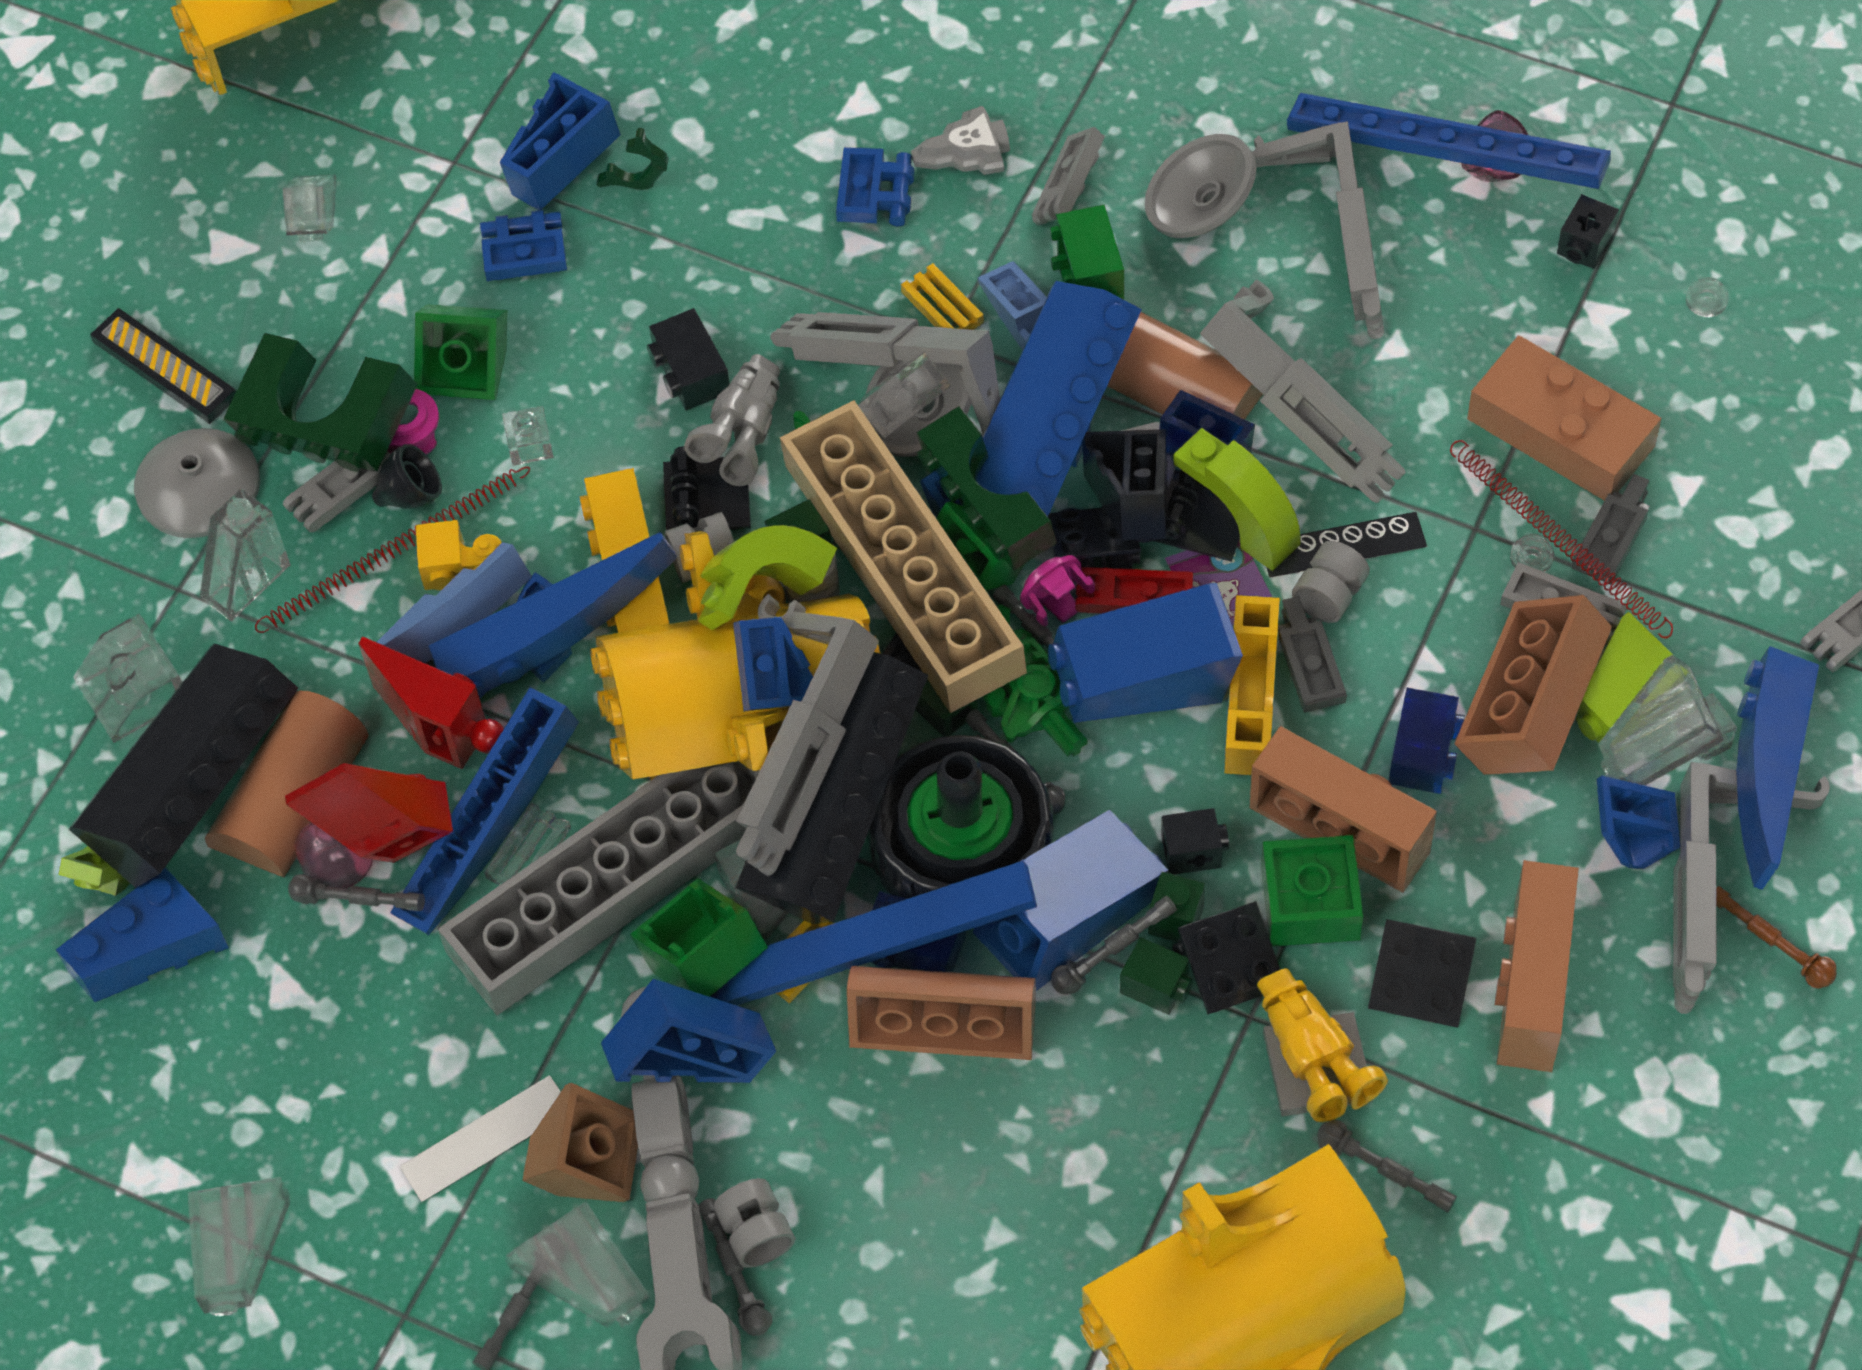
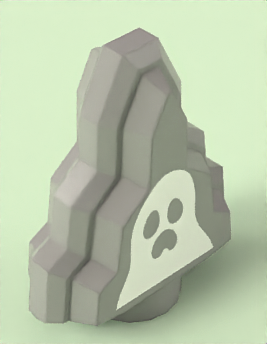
M980 106L963 112L960 120L946 125L942 135L928 138L911 151V156L915 167L937 170L953 166L962 172L979 170L982 174L987 175L1004 172L1005 167L1001 153L1009 152L1010 144L1003 120L991 122L984 107Z

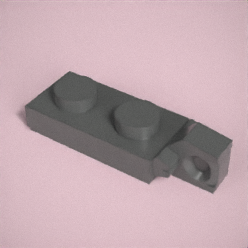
M1633 474L1623 494L1615 491L1612 495L1608 494L1581 543L1582 549L1580 552L1587 548V555L1593 553L1592 560L1599 558L1596 567L1600 563H1605L1603 570L1610 568L1609 574L1601 580L1603 582L1611 573L1615 572L1617 575L1647 519L1650 505L1643 503L1648 494L1647 486L1650 480ZM1586 550L1581 553L1579 558H1581L1586 553ZM1592 555L1585 560L1584 564L1589 561ZM1584 558L1578 561V564L1582 565ZM1597 560L1591 564L1590 568L1596 564ZM1572 561V569L1588 575L1587 571L1582 570V566H1577L1576 562ZM1590 562L1583 566V568L1587 570ZM1603 565L1599 566L1595 573H1597ZM1596 567L1590 570L1589 573L1593 574ZM1608 570L1602 574L1601 578L1606 575ZM1601 572L1597 575H1594V577L1598 579ZM1614 574L1609 577L1607 582L1613 578Z
M1299 596L1282 600L1284 607L1281 613L1285 624L1278 625L1279 641L1303 712L1346 703V690L1322 621H1317L1316 616L1306 617Z

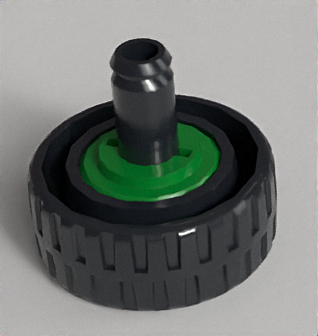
M953 735L920 743L896 758L868 831L869 849L874 870L880 877L881 884L886 891L894 897L896 902H900L1020 862L1053 843V813L1047 788L1042 783L1038 772L1023 756L999 742L978 736Z

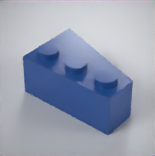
M555 72L552 73L548 80L550 87L543 99H537L532 107L534 114L527 126L520 127L500 161L512 196L537 210L543 209L621 135L609 101Z
M165 867L159 875L132 890L58 947L56 951L68 973L91 999L97 1002L149 981L147 976L172 966L175 969L181 968L189 964V959L211 950L218 953L229 947L219 925Z
M652 979L601 1042L616 1082H630L631 1075H654L656 1082H670L672 1076H695L697 1082L750 1083L776 1052L760 1013L656 979Z

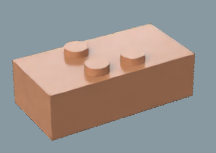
M1520 335L1515 338L1471 391L1467 417L1469 421L1604 501L1608 494L1612 495L1614 491H1620L1654 449L1662 419Z
M1584 595L1514 602L1454 743L1484 775L1554 770L1612 628L1609 622Z
M1282 726L1278 728L1252 765L1250 809L1303 838L1353 835L1357 868L1404 893L1429 856L1437 811L1392 787L1390 782L1378 774H1368Z
M1523 860L1515 899L1513 917L1506 918L1503 944L1510 945L1509 959L1502 958L1495 994V1005L1503 1006L1496 1065L1552 1072L1562 1033L1578 867Z

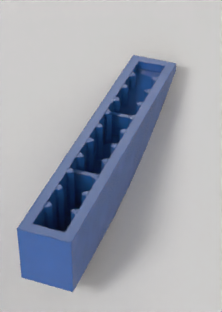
M659 532L429 645L437 669L448 674L459 673L468 677L476 685L479 698H481L487 691L497 686L520 679L524 673L540 666L575 645L607 622L643 592L677 558V555L662 533Z
M1771 646L1768 647L1760 661L1754 659L1751 662L1744 679V684L1750 686L1749 692L1747 691L1744 694L1737 712V716L1743 718L1739 734L1736 769L1738 812L1743 846L1753 886L1763 890L1781 862L1819 664Z
M532 687L528 689L451 813L453 832L433 842L402 892L423 894L425 897L423 910L421 912L411 911L405 908H396L394 905L390 912L393 916L430 935L458 902L510 833L579 724V721L567 706Z

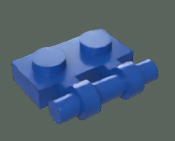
M844 147L836 207L837 222L877 223L878 211L883 210L890 213L889 223L891 225L903 226L906 215L911 209L912 199L908 195V190L914 181L915 170L911 166L912 156L909 153L900 152L896 155V162H884V149ZM882 181L893 183V190L881 191Z
M544 210L531 211V216L508 219V215L495 216V221L481 222V243L487 282L567 270L560 211L544 214Z

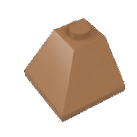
M573 1083L566 1084L530 1137L522 1181L561 1197L615 1202L629 1201L638 1151L634 1111Z

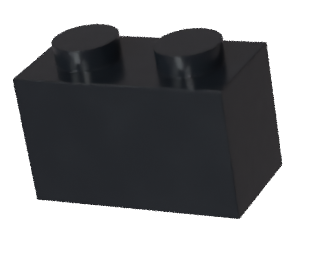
M695 308L649 326L652 343L647 345L650 359L656 368L663 367L666 373L663 375V380L672 399L679 397L686 411L716 399L718 394L729 386L728 369Z

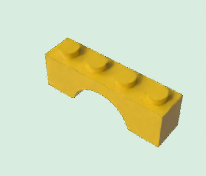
M1236 595L1234 632L1243 656L1230 683L1225 774L1252 775V765L1271 739L1280 598Z

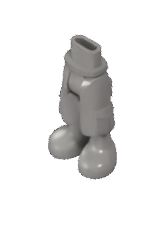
M753 355L749 362H745L741 366L729 386L718 394L711 408L710 418L713 423L693 429L686 438L685 451L688 456L697 462L709 463L719 458L725 452L731 440L732 431L734 432L736 441L725 454L719 469L721 477L731 485H748L757 474L758 456L755 446L764 442L772 424L771 413L777 401L776 395L780 387V382L777 379L780 374L779 367L762 355Z

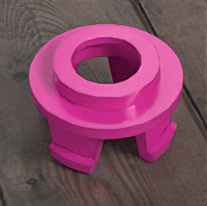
M416 389L409 405L417 407V417L408 424H399L387 450L390 454L399 446L412 444L427 455L437 445L434 433L439 423L437 405L430 395Z
M1075 556L1054 557L1042 563L1028 576L1020 595V602L1026 609L1033 610L1036 613V619L1042 626L1048 625L1047 613L1043 606L1063 623L1078 613L1075 610V601L1070 594V591L1075 588L1073 582H1077L1087 593L1094 592L1095 583L1090 576L1086 577L1083 574L1081 563Z

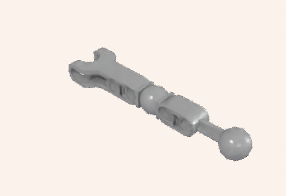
M646 987L631 992L623 1003L621 1017ZM643 1075L644 1081L633 1083L631 1092L640 1161L645 1166L642 1172L640 1187L644 1200L647 1202L645 1204L647 1211L646 1222L655 1307L652 1313L643 1321L636 1335L641 1370H675L676 1359L683 1350L693 1345H706L710 1360L717 1369L742 1370L739 1329L725 1312L712 1302L700 1206L694 1200L698 1195L700 1181L696 1168L693 1165V1141L684 1083L681 1076H672L670 1082H656L654 1075Z

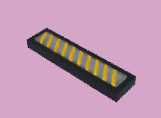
M120 308L116 309L90 334L94 344L208 424H211L230 405L236 393L235 388Z

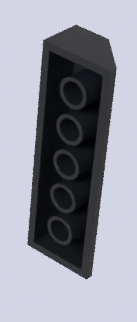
M218 644L211 645L73 822L69 830L135 888L159 875L299 688L265 658Z
M873 653L840 723L846 729V732L790 851L785 850L777 870L769 876L763 874L758 868L753 867L746 861L735 887L736 889L811 924L834 922L928 674L891 656Z

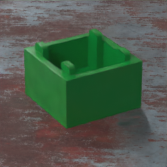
M1105 204L1056 214V226L1050 228L1052 241L1057 240V256L1051 258L1052 270H1059L1062 281L1065 283L1103 289L1124 300V267Z
M1353 835L1263 841L1261 873L1268 935L1272 947L1360 941L1363 909Z
M699 878L689 884L688 887L630 934L655 975L669 984L709 997L768 948L747 909Z

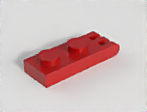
M1082 567L1081 571L1083 574L1093 579L1095 590L1093 593H1087L1077 584L1076 595L1078 598L1075 600V610L1081 613L1102 614L1193 588V572Z

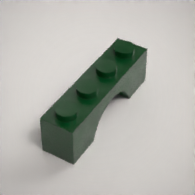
M960 406L916 432L921 446V450L917 452L921 463L930 474L934 471L942 478L939 480V483L951 502L958 499L964 506L962 513L966 521L974 531L982 529L987 536L984 538L985 543L997 560L1004 558L1010 567L1016 570L1057 544L1050 519L1028 492L1011 495L997 494L984 489L976 482L978 473L989 456L981 432Z

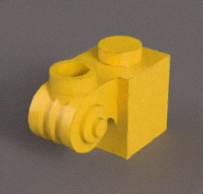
M458 520L415 525L418 570L424 589L441 591L463 568L475 570L502 541L495 535L484 534L475 539L473 547H467L464 545Z

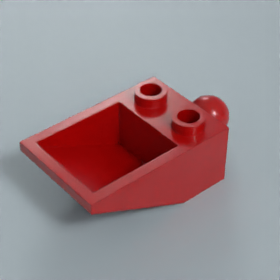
M362 636L358 644L373 687L424 753L460 769L464 768L475 749L481 753L489 754L504 728L498 721L485 718L476 685L472 680L459 673L448 674Z
M343 763L285 795L286 805L361 858L395 863L453 832L445 782L426 779V776L423 774L405 775Z

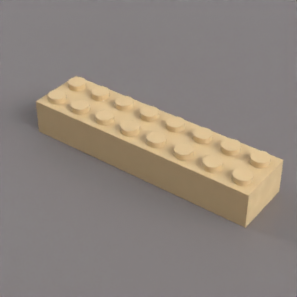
M855 400L780 437L786 468L806 498L811 500L830 529V534L922 672L928 674V681L950 713L1027 673L1023 644Z

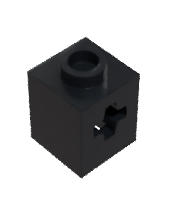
M1581 194L1561 228L1557 254L1573 263L1583 264L1595 269L1615 234L1619 209Z
M1215 808L1161 816V839L1169 874L1176 875L1222 867V851L1229 850V838L1226 824L1217 823Z

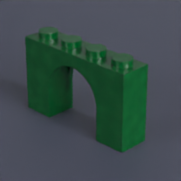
M264 333L223 418L236 431L234 436L251 446H257L259 442L268 444L274 450L290 455L292 451L300 452L305 457L318 463H325L327 459L335 461L350 471L359 472L360 468L377 472L418 384L399 364L365 357L348 395L334 412L317 421L298 422L296 421V405L317 360L299 341Z

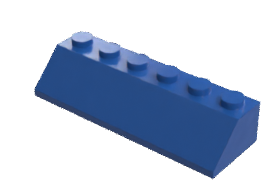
M1060 281L1053 283L983 435L989 457L982 465L976 482L981 487L990 492L1003 495L1028 492L1048 517L1142 309L1103 289ZM958 499L954 501V503L963 506Z

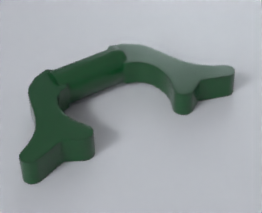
M637 128L635 138L627 140L626 151L648 158L651 163L643 172L629 173L618 168L613 163H608L606 171L598 175L596 185L598 187L617 185L637 190L649 189L653 187L662 173L667 171L669 157L665 151L649 141L643 128Z

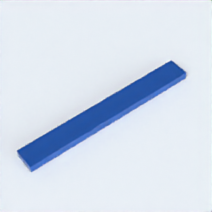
M1305 93L1299 94L1287 118V129L1302 133L1330 124L1348 121L1351 142L1595 189L1600 188L1611 161L1610 150Z
M1020 861L767 945L768 948L710 997L738 1006L848 970L851 966H860L1036 908L1037 903L1028 866L1024 861Z

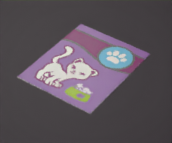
M1240 540L1232 562L1188 550L1165 558L1171 571L1193 572V588L1209 583L1218 584L1232 626L1234 625L1236 595L1272 597L1253 558L1240 548Z

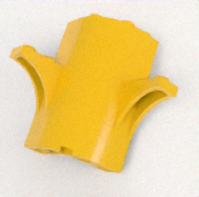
M176 0L177 5L170 7L179 30H184L179 32V36L186 53L191 54L192 57H197L192 62L200 81H205L206 85L210 84L214 92L218 91L219 95L227 93L214 49L339 0Z
M703 531L684 534L686 544L679 547L683 570H690L692 587L686 588L687 603L690 613H697V619L596 636L597 647L590 648L594 674H599V677L602 678L604 688L602 691H597L599 711L601 717H606L607 722L609 721L615 727L616 738L609 739L612 761L614 765L618 764L619 769L624 771L633 780L739 761L752 771L760 770L790 708L743 710L733 622L759 619L758 608L762 600L744 592L733 619L714 630L698 622L705 607L701 604L702 597L711 585L710 582L700 577L708 562L714 557L708 533ZM845 594L799 602L806 608V613L855 620L870 632L868 611L857 596ZM779 603L780 609L776 612L775 616H783L788 611L790 603ZM792 634L794 645L804 653L810 663L808 669L812 676H814L828 644ZM878 645L874 651L876 653H880Z
M1330 1144L1271 1178L1238 1192L1225 1195L1207 1194L1200 1182L1183 1191L1182 1212L1179 1213L1182 1221V1230L1082 1287L1083 1306L1079 1308L1084 1322L1080 1326L1081 1333L1093 1351L1101 1349L1109 1362L1105 1366L1106 1370H1326L1333 1359L1350 1344L1402 1314L1406 1290L1398 1258L1394 1255L1392 1256L1386 1248L1384 1239L1388 1235L1363 1191Z

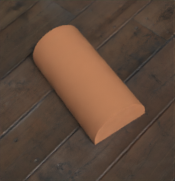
M1143 312L1140 313L1107 385L1195 432L1203 428L1225 444L1229 442L1263 395L1216 349Z
M296 691L279 714L206 834L205 842L207 846L284 878L315 827L313 823L286 805L285 795L343 763L352 764L369 736L363 723L348 709L323 695L310 691Z
M851 966L846 989L850 1048L1032 1060L1036 978Z

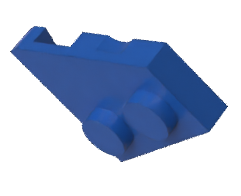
M781 617L733 622L743 710L754 711L790 707L793 700L802 702L813 676L808 669L810 666L809 661L802 650L794 645L792 634Z

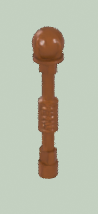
M1720 886L1716 888V906L1720 909L1722 907L1747 924V929L1765 941L1769 946L1775 945L1803 966L1801 975L1805 977L1808 985L1813 988H1823L1830 986L1835 981L1837 967L1830 957H1821L1819 953H1815L1811 957L1783 938L1782 932L1760 917V915H1752L1730 898V893Z

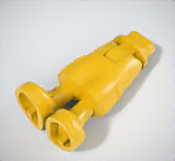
M1288 968L1272 973L1257 983L1259 990L1264 996L1262 1007L1268 1013L1269 1021L1280 1042L1283 1058H1285L1296 1079L1300 1078L1308 1082L1311 1095L1306 1102V1107L1314 1121L1327 1122L1335 1120L1345 1113L1348 1103L1352 1109L1357 1110L1372 1101L1384 1090L1388 1084V1078L1383 1069L1375 1065L1359 1069L1351 1061L1349 1056L1353 1051L1354 1045L1344 1032L1341 1024L1329 1016L1318 999L1307 989L1302 980L1296 981ZM1322 1067L1332 1068L1341 1087L1338 1084L1331 1083Z

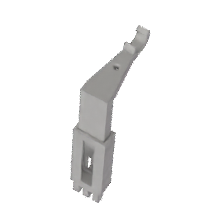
M1348 121L1330 124L1264 143L1263 139L1258 135L1254 140L1255 150L1252 151L1256 161V168L1272 165L1331 162V157L1337 158L1341 191L1336 192L1355 320L1366 321L1367 332L1370 338H1381L1384 335V326L1363 187L1358 188Z
M1257 279L1249 288L1243 286L1235 295L1234 300L1225 303L1200 332V335L1264 395L1260 402L1350 488L1353 486L1358 487L1371 501L1379 503L1384 497L1381 489L1388 492L1395 485L1394 480L1390 476L1400 480L1406 473L1405 469L1387 452L1393 444L1302 358L1294 361L1251 320V318L1262 313L1273 301L1274 296L1269 288ZM1344 436L1352 442L1347 449L1350 452L1355 451L1361 457L1359 462H1356L1338 444Z
M817 312L816 314L797 313L771 334V341L774 345L792 348L795 360L895 367L901 361L960 365L962 368L959 370V373L972 401L982 436L1000 400L994 351L989 331L919 326L918 320L914 318Z
M769 594L765 596L758 608V618L777 617L775 614L780 609L779 602ZM796 600L789 604L788 611L781 616L791 634L825 643L828 646L802 702L793 700L736 820L738 824L746 828L738 844L737 855L767 876L772 875L777 870L785 850L790 851L846 732V729L840 723L879 642L876 637L855 620L806 613V608Z
M1696 762L1690 763L1680 785L1681 847L1680 856L1673 869L1674 1006L1682 1014H1688L1692 1011L1699 994L1706 985V980L1711 976V970H1714L1717 964L1716 844H1709V803L1738 804L1736 770ZM1824 776L1818 781L1814 789L1816 793L1795 790L1791 807L1810 810L1819 808L1824 803L1830 790L1827 778Z

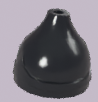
M404 444L396 448L383 462L379 470L378 484L372 493V499L379 507L419 508L433 502L441 494L442 483L440 475L433 462L422 450L412 444Z

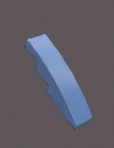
M1012 261L978 277V282L997 314L1023 350L1047 297L1019 266Z
M501 543L475 570L463 568L436 596L425 594L377 643L427 663L433 659L429 645L490 616L532 576L514 545Z

